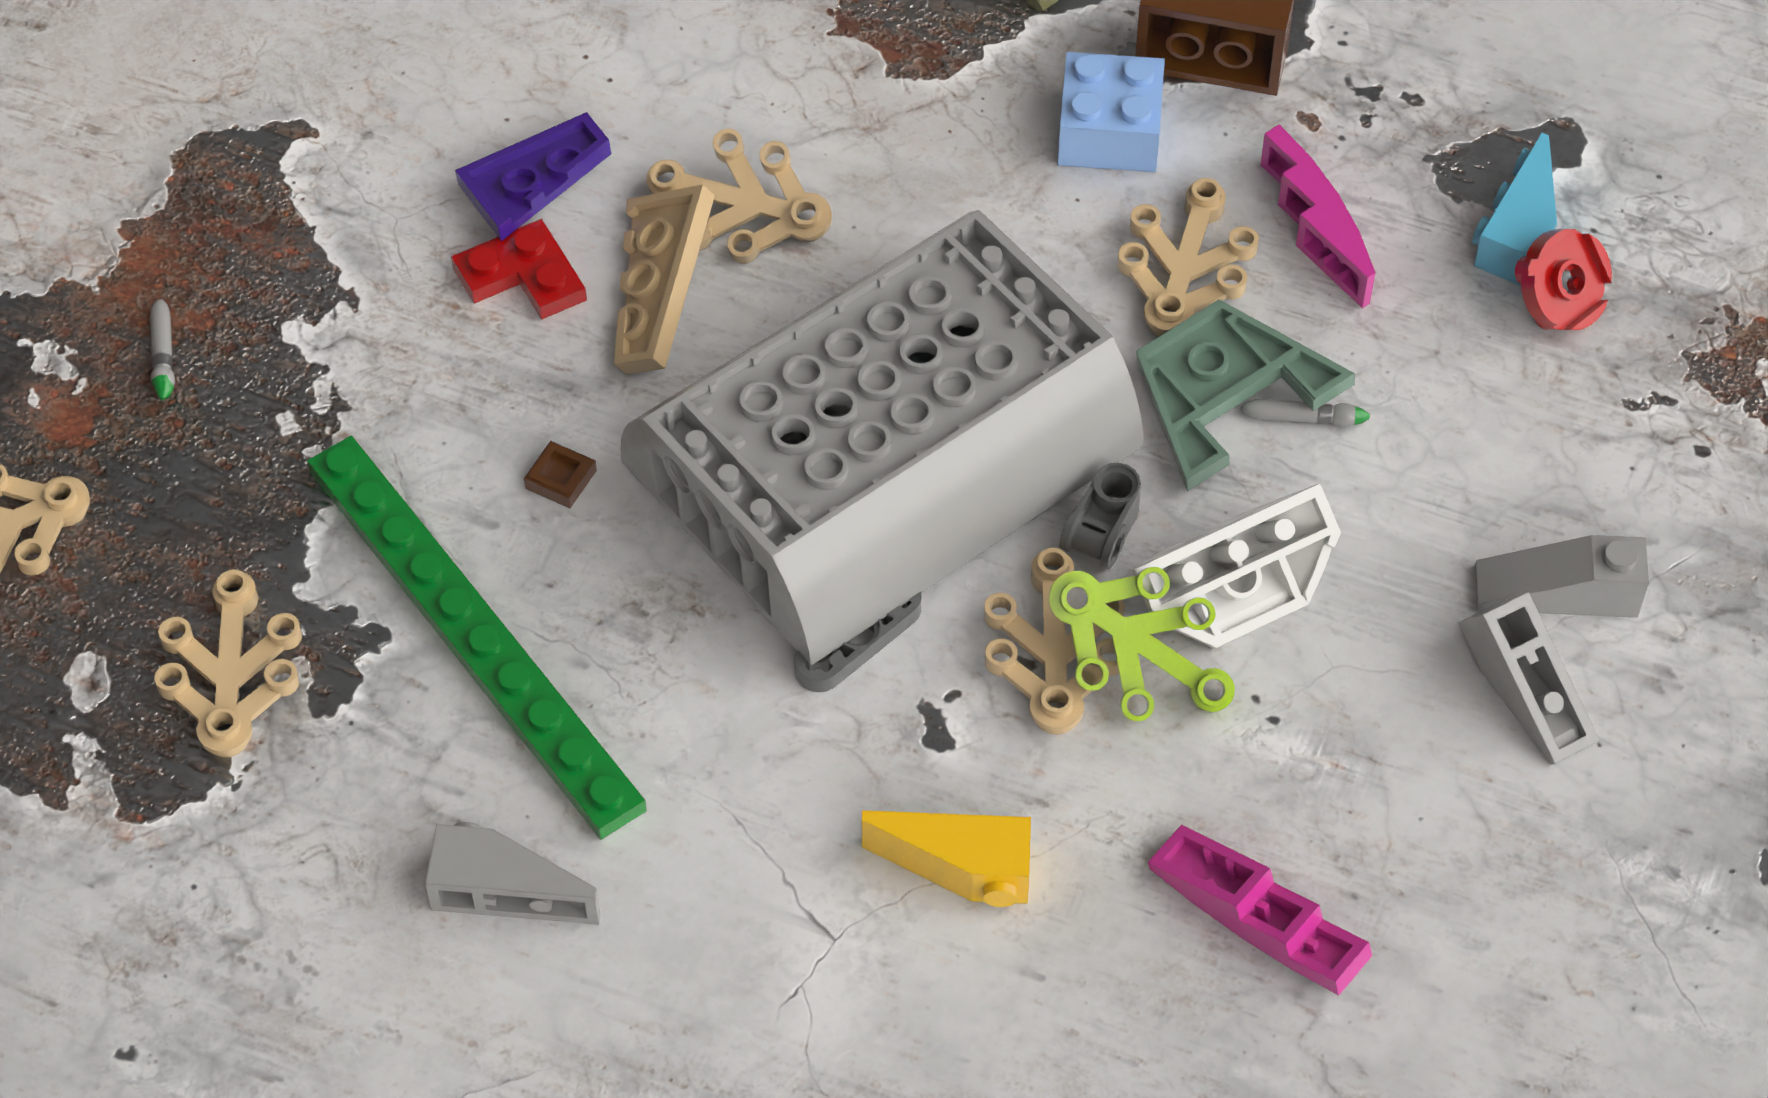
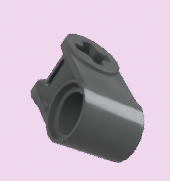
M1119 462L1109 463L1095 473L1079 505L1073 509L1064 526L1059 543L1061 550L1070 552L1072 549L1099 559L1100 565L1107 569L1114 565L1123 548L1125 539L1139 514L1141 482L1140 476L1134 468ZM1117 494L1124 496V498L1114 499L1108 496Z

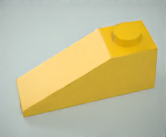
M862 810V848L970 901L985 902L994 907H1008L1015 903L1028 904L1031 817Z

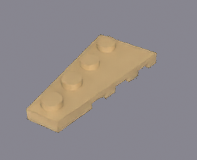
M703 184L627 199L626 214L632 218L631 230L624 232L623 250L629 254L628 270L621 273L620 290L626 294L625 306L618 311L614 365L626 375L666 368L715 197Z

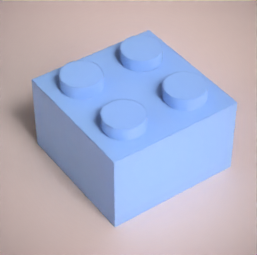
M1066 52L1058 166L1156 172L1165 58Z

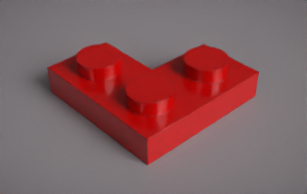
M543 219L516 229L503 241L496 237L451 256L453 270L474 304L518 285L522 287L541 320L587 301L585 286Z

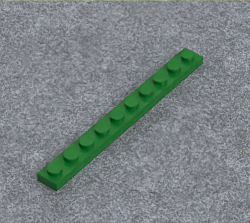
M351 435L308 459L307 463L311 475L600 840L645 813L647 808L646 800L354 437Z

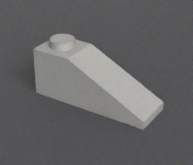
M1589 535L1483 558L1475 562L1477 611H1481L1501 600L1529 592L1538 612L1543 614L1638 618L1649 584L1646 537Z
M1529 592L1501 600L1458 622L1482 673L1550 765L1556 764L1600 741Z
M459 822L454 825L436 824L425 882L431 911L599 925L600 908L596 887L494 829L483 828L471 822Z

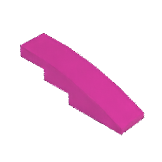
M1280 124L1264 133L1260 165L1281 184L1278 206L1299 224L1296 246L1363 309L1370 304L1376 272L1361 233L1340 195L1312 157Z
M1182 824L1148 861L1149 869L1202 911L1278 962L1338 996L1372 957L1368 941L1324 920L1319 904L1274 883L1269 867Z

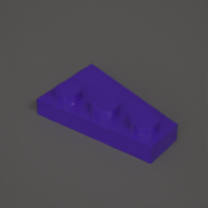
M585 112L456 169L455 174L459 187L497 237L503 241L612 153L608 137L590 115Z

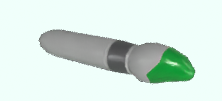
M157 299L151 308L150 314L151 360L153 367L150 378L159 399L164 400L171 396L175 384V376L171 370V316L166 302L163 299Z
M1255 399L1247 401L1241 406V410L1245 415L1261 420L1303 423L1333 422V424L1347 427L1362 424L1370 418V414L1364 409L1348 403H1339L1334 406L1324 404L1314 411L1305 402Z

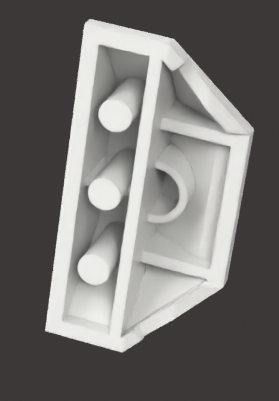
M1316 484L1252 508L1161 550L1131 571L1133 576H1136L1145 568L1159 567L1169 576L1170 587L1162 598L1155 600L1143 598L1149 612L1183 606L1192 598L1201 597L1209 600L1213 604L1216 613L1215 620L1210 627L1204 630H1192L1185 627L1175 629V631L1211 648H1217L1308 605L1323 574L1331 549L1335 547L1341 532L1321 485ZM1148 573L1143 579V587L1150 594L1158 593L1163 586L1161 577L1156 573ZM1195 603L1190 607L1188 616L1192 623L1200 625L1206 621L1208 611L1204 605Z

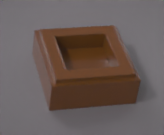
M550 440L524 477L525 489L571 509L596 473V460Z

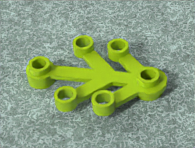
M1148 567L1136 576L1100 583L1092 575L1083 571L1064 573L1051 586L1049 604L1054 615L1060 621L1071 626L1078 662L1075 669V680L1080 687L1090 691L1099 690L1107 683L1109 678L1106 664L1097 657L1093 630L1094 623L1112 635L1123 690L1120 709L1127 719L1144 721L1151 716L1154 710L1153 697L1144 687L1138 653L1189 687V695L1192 702L1201 710L1209 712L1221 711L1232 702L1235 686L1233 680L1225 671L1217 668L1202 670L1150 635L1185 627L1192 630L1207 629L1214 622L1216 615L1215 608L1209 600L1197 597L1188 600L1183 606L1124 617L1105 603L1138 595L1148 600L1162 598L1170 587L1169 576L1163 569ZM1148 573L1158 574L1163 581L1161 590L1156 594L1148 593L1143 587V579ZM1074 587L1083 589L1087 595V602L1080 609L1072 608L1067 603V593ZM1195 603L1204 605L1208 611L1206 621L1200 625L1192 623L1188 616L1190 607ZM1090 663L1096 664L1102 672L1100 681L1094 685L1085 683L1081 675L1082 669ZM1211 679L1218 680L1223 687L1221 697L1215 701L1208 700L1203 693L1205 683ZM1140 694L1146 699L1147 708L1143 714L1133 715L1129 712L1127 702L1132 695Z

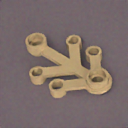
M734 129L720 130L713 138V148L717 158L727 164L739 187L686 174L684 168L673 160L658 161L650 167L647 173L646 181L651 194L703 184L715 195L713 203L730 207L708 218L699 251L707 248L713 239L759 216L776 219V221L755 233L747 229H739L729 236L727 246L730 255L734 261L741 264L752 262L756 259L759 252L791 236L800 241H815L829 230L832 223V211L829 203L821 195L804 191L790 166L791 157L789 150L780 141L766 143L761 148L759 156L764 171L770 175H775L786 200L766 195L744 155L742 137ZM726 141L737 143L736 147L731 151L720 149L721 145ZM773 153L784 155L783 159L778 163L773 164L767 161L768 157ZM672 172L674 174V177L669 182L662 183L657 180L664 173ZM804 210L815 211V215L809 220L798 218L799 213ZM741 241L752 243L751 248L745 252L735 250L736 245Z
M1201 178L1188 187L1185 198V212L1189 218L1178 250L1160 228L1161 214L1156 207L1142 204L1135 207L1131 212V232L1136 237L1143 239L1170 275L1165 289L1148 268L1149 254L1145 246L1140 243L1129 242L1120 247L1117 262L1118 269L1122 274L1132 279L1146 298L1144 319L1150 330L1157 336L1166 333L1218 299L1221 301L1237 299L1246 291L1247 273L1240 266L1229 264L1237 260L1247 261L1255 257L1259 242V236L1255 230L1246 226L1236 227L1229 233L1227 243L1199 255L1208 224L1219 220L1225 208V191L1214 179ZM1147 219L1150 220L1152 223L1143 224L1140 223L1139 220ZM1244 241L1250 245L1240 246L1237 242ZM1129 257L1138 258L1140 261L1130 262L1126 259ZM1219 269L1216 282L1187 293L1190 281ZM1229 279L1235 280L1238 284L1231 285L1224 281Z
M0 464V497L4 495L28 502L13 510L0 507V573L22 529L40 522L33 538L19 543L14 555L19 569L24 574H41L50 565L49 553L62 527L75 525L86 515L90 504L88 489L81 480L71 476L56 477L45 484L8 476L6 468ZM62 497H67V498L64 499V500H58V499H60V498H62ZM30 554H40L35 560H24Z
M1047 548L1038 553L1031 565V583L1035 590L1043 596L1044 635L1016 613L1017 604L1012 596L1006 593H995L990 595L984 604V620L986 624L993 629L1002 630L1042 663L1045 667V681L1017 661L1018 650L1016 645L1004 638L992 640L986 646L985 666L987 670L994 675L1003 676L1030 699L1029 711L1033 721L1043 731L1050 734L1066 733L1081 721L1084 713L1083 698L1091 692L1080 687L1075 680V676L1067 682V665L1076 658L1072 631L1066 635L1065 622L1060 621L1054 615L1049 604V592L1055 580L1064 573L1074 571V563L1071 557L1058 548ZM1055 565L1061 568L1057 570L1047 569L1045 566ZM1123 600L1105 603L1124 616L1125 604ZM1001 607L1009 612L1005 615H996L992 610ZM1093 623L1096 640L1105 631ZM1106 638L1096 644L1098 659L1106 664L1109 676L1119 674L1117 660L1106 661L1101 657L1105 653L1115 654L1113 639ZM1004 653L1010 658L1006 661H997L993 658V655ZM1090 663L1082 670L1081 675L1085 683L1094 685L1100 681L1102 672L1096 664ZM1061 702L1066 705L1061 708H1054L1048 703Z
M239 570L223 572L212 588L216 607L221 613L218 658L194 638L189 622L182 617L166 619L161 623L158 630L160 641L165 651L171 654H178L216 687L214 705L190 686L187 671L181 664H164L156 671L154 677L160 696L166 700H174L198 721L196 731L200 744L205 750L219 757H232L242 752L253 733L251 722L280 697L291 695L299 686V676L293 662L287 659L272 661L284 650L293 649L301 642L302 632L300 624L294 615L280 613L273 616L267 624L268 635L241 656L244 617L252 613L256 608L258 593L252 577ZM241 587L235 592H227L231 588ZM282 628L293 629L290 634L285 636L276 634ZM174 632H184V635L179 639H168L170 634ZM266 666L264 671L266 682L238 703L239 688ZM284 673L290 675V677L283 682H276L273 680L279 674ZM176 677L181 679L176 685H164L170 678ZM222 725H232L229 729L225 731L216 730L218 727Z

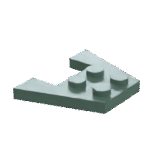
M1219 299L1136 351L1138 367L1187 492L1230 465L1229 454L1205 429L1204 426L1280 378L1296 392L1312 411L1355 385L1354 372Z

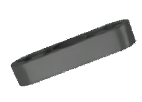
M921 591L909 599L907 607L903 608L899 605L887 613V616L884 617V625L881 619H878L877 623L869 627L874 634L871 640L864 644H853L849 641L843 642L842 646L837 648V652L834 654L831 652L819 660L818 663H822L829 658V671L827 672L820 668L811 672L808 661L797 650L794 662L795 676L799 684L812 692H826L839 685L918 620L921 614Z

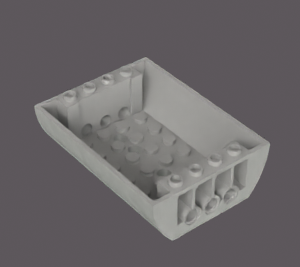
M976 210L962 216L629 422L623 430L620 450L621 462L812 666L842 646V643L848 642L877 623L878 619L886 617L887 613L899 605L902 606L909 602V599L920 591L921 593L1092 481L1095 473L1101 467L1109 463L1121 462L1142 448L1143 426L1135 389L1114 337L980 210ZM953 328L958 332L964 330L969 336L959 337L952 334L950 330ZM916 352L930 353L935 357L927 363H915L908 359L911 354ZM832 405L846 406L850 409L849 413L841 417H831L823 411ZM789 432L803 433L808 437L799 444H787L780 440L784 434Z

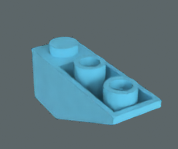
M1541 133L1532 150L1524 148L1521 151L1513 170V175L1516 177L1511 184L1505 181L1502 183L1493 203L1494 214L1491 218L1487 216L1481 218L1472 239V244L1478 246L1474 266L1517 285H1520L1515 277L1517 261L1521 257L1526 256L1529 247L1540 235L1557 227L1549 135Z

